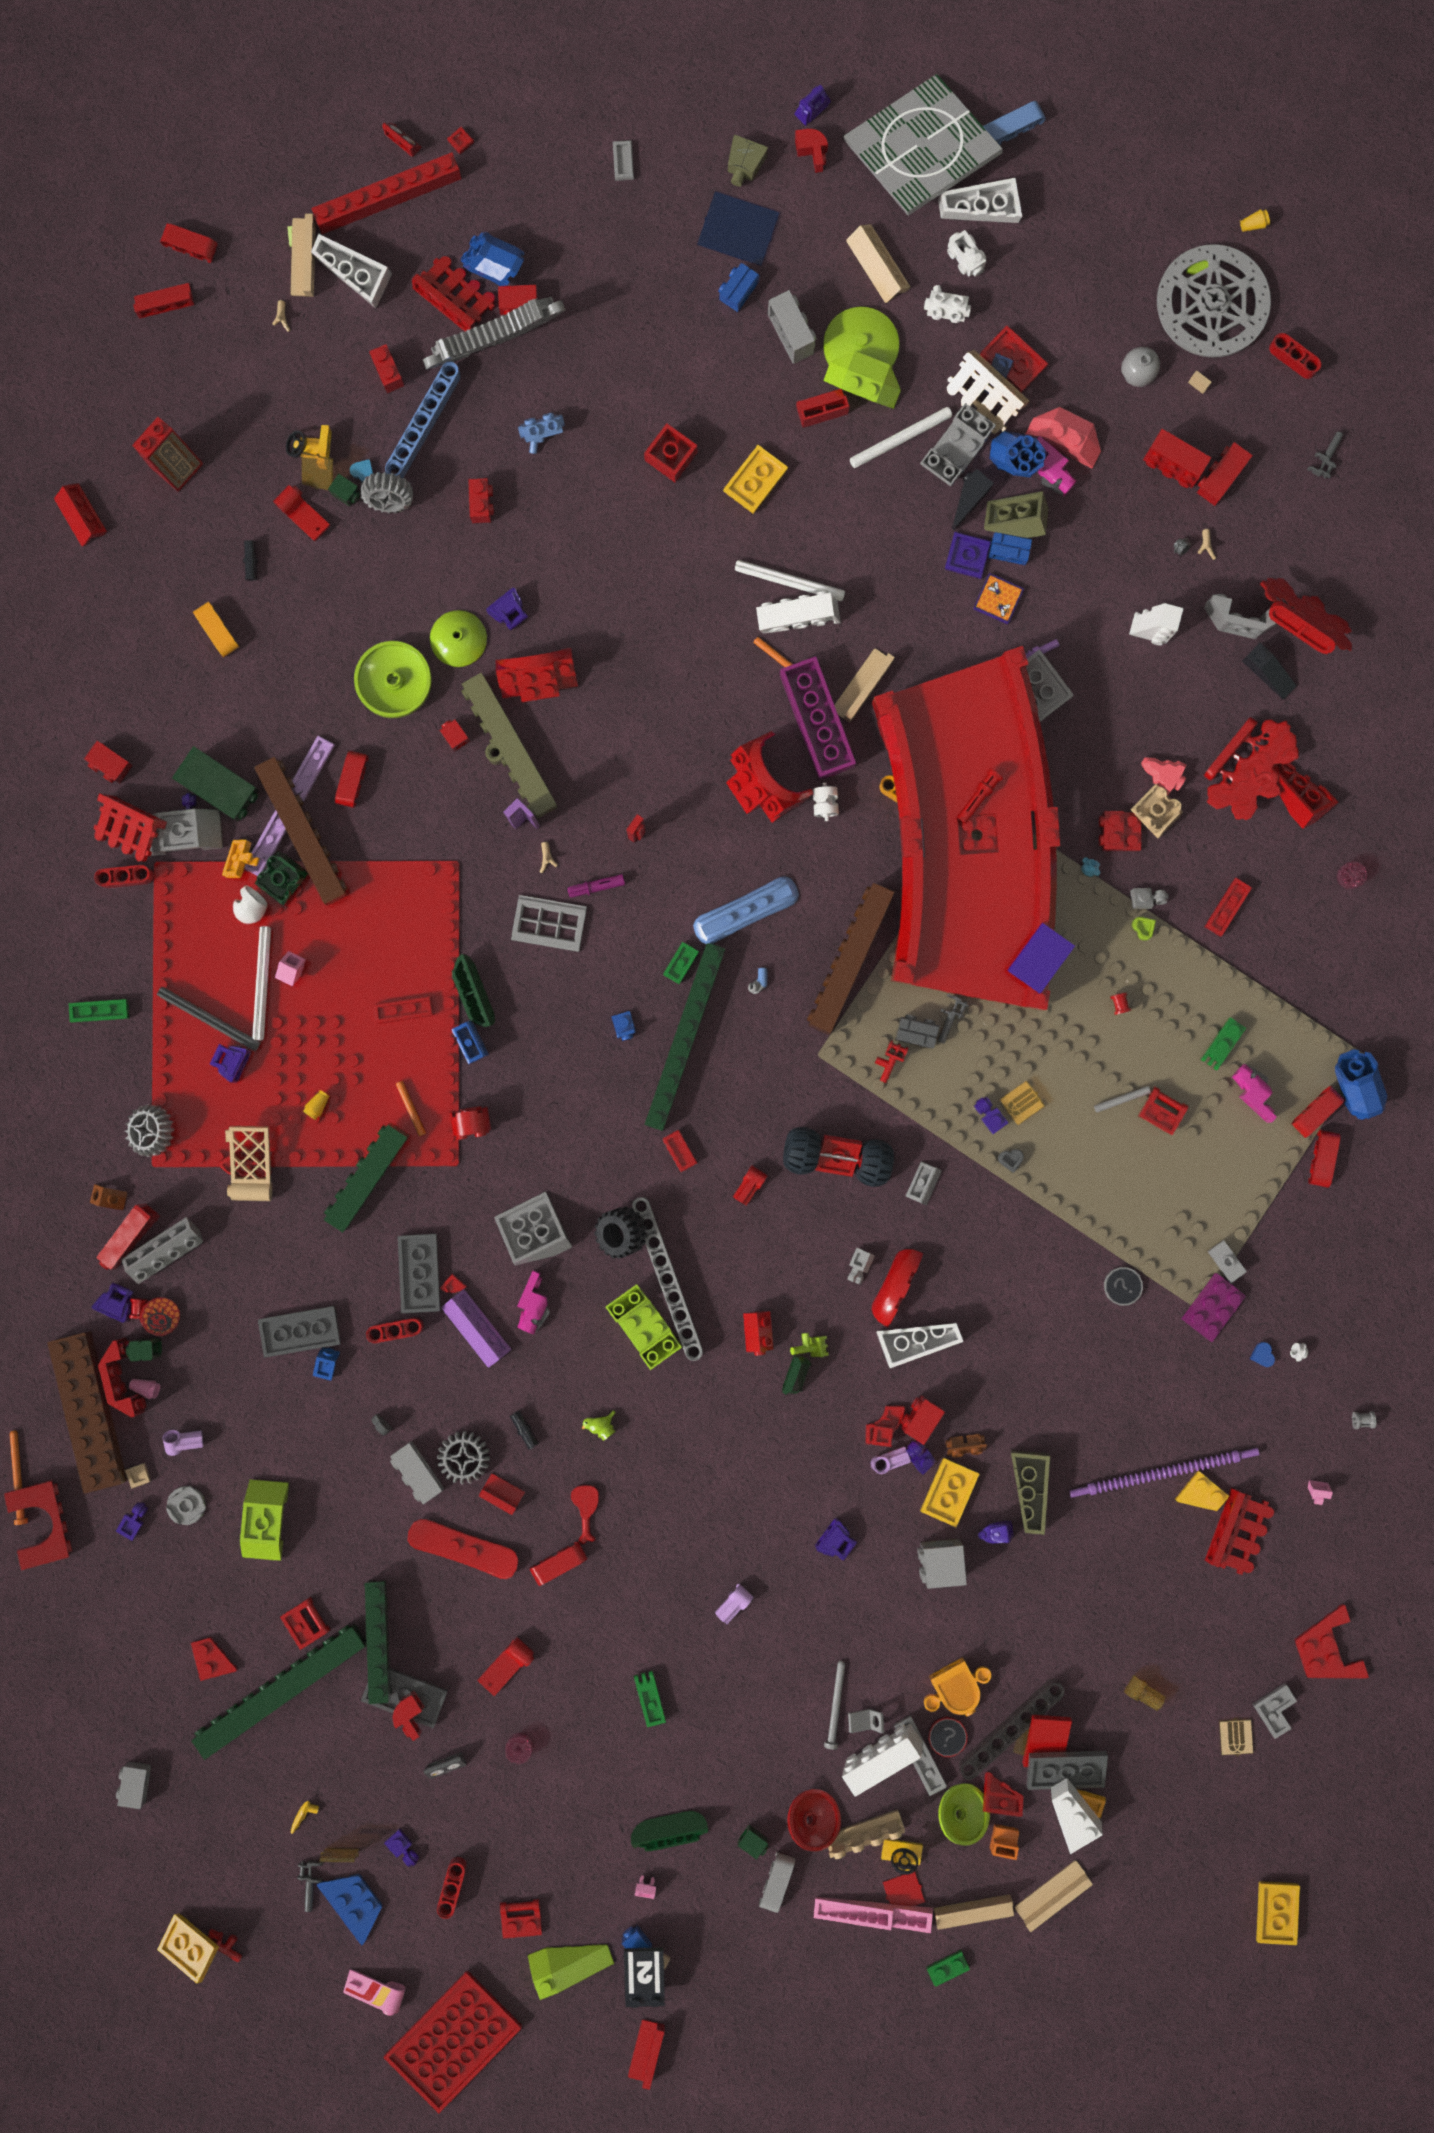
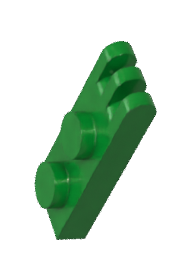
M1229 1017L1200 1060L1204 1062L1209 1056L1210 1059L1207 1065L1211 1066L1216 1061L1217 1063L1213 1069L1217 1071L1246 1027Z
M653 1670L649 1671L650 1679L648 1680L646 1673H641L643 1680L641 1682L639 1681L638 1674L634 1675L647 1728L666 1723Z

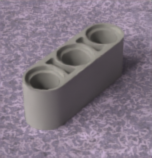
M776 1852V1859L772 1862L769 1871L770 1877L769 1880H766L762 1892L764 1893L763 1898H760L759 1907L778 1913L794 1868L795 1858Z

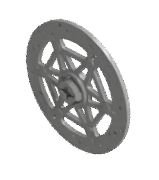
M1203 245L1181 254L1169 265L1158 287L1157 310L1164 330L1181 348L1203 357L1229 356L1249 346L1263 330L1270 312V290L1260 267L1243 252L1224 245ZM1202 261L1208 262V268L1189 278L1182 275L1190 266ZM1220 261L1234 265L1246 277L1239 279L1222 269ZM1212 273H1215L1217 284H1211ZM1207 274L1206 285L1194 282L1195 279ZM1220 274L1234 281V283L1223 286ZM1174 286L1181 289V312L1179 314H1174L1172 308ZM1188 286L1200 289L1199 294L1197 295ZM1239 287V289L1232 295H1230L1227 291L1229 289ZM1249 288H1253L1256 304L1253 316L1246 313V290ZM1186 293L1196 300L1188 308H1186ZM1239 294L1242 295L1241 309L1232 302ZM1198 307L1199 313L1188 315L1190 311ZM1228 308L1233 309L1239 316L1228 313ZM1205 316L1207 328L1193 319ZM1222 317L1234 321L1228 324L1227 326L1220 328ZM1210 318L1217 319L1215 330L1212 329ZM1188 323L1205 333L1207 341L1193 337L1181 325ZM1241 324L1245 327V330L1236 337L1226 341L1219 340L1220 334L1234 326Z

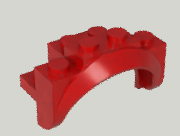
M571 648L533 656L495 660L496 674L502 698L521 696V701L527 702L558 697L559 689L578 686Z

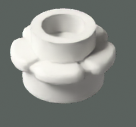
M1295 1343L1290 1351L1291 1357L1295 1358L1296 1361L1305 1359L1308 1355L1306 1344Z

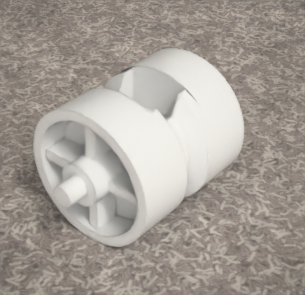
M823 783L822 787L813 789V800L816 801L814 805L815 817H823L825 821H829V817L839 815L838 803L835 802L838 799L837 787L827 786V783Z

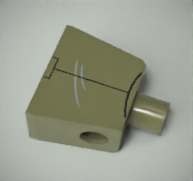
M734 135L728 161V172L733 174L731 179L733 185L740 187L744 178L753 181L767 158L768 147Z

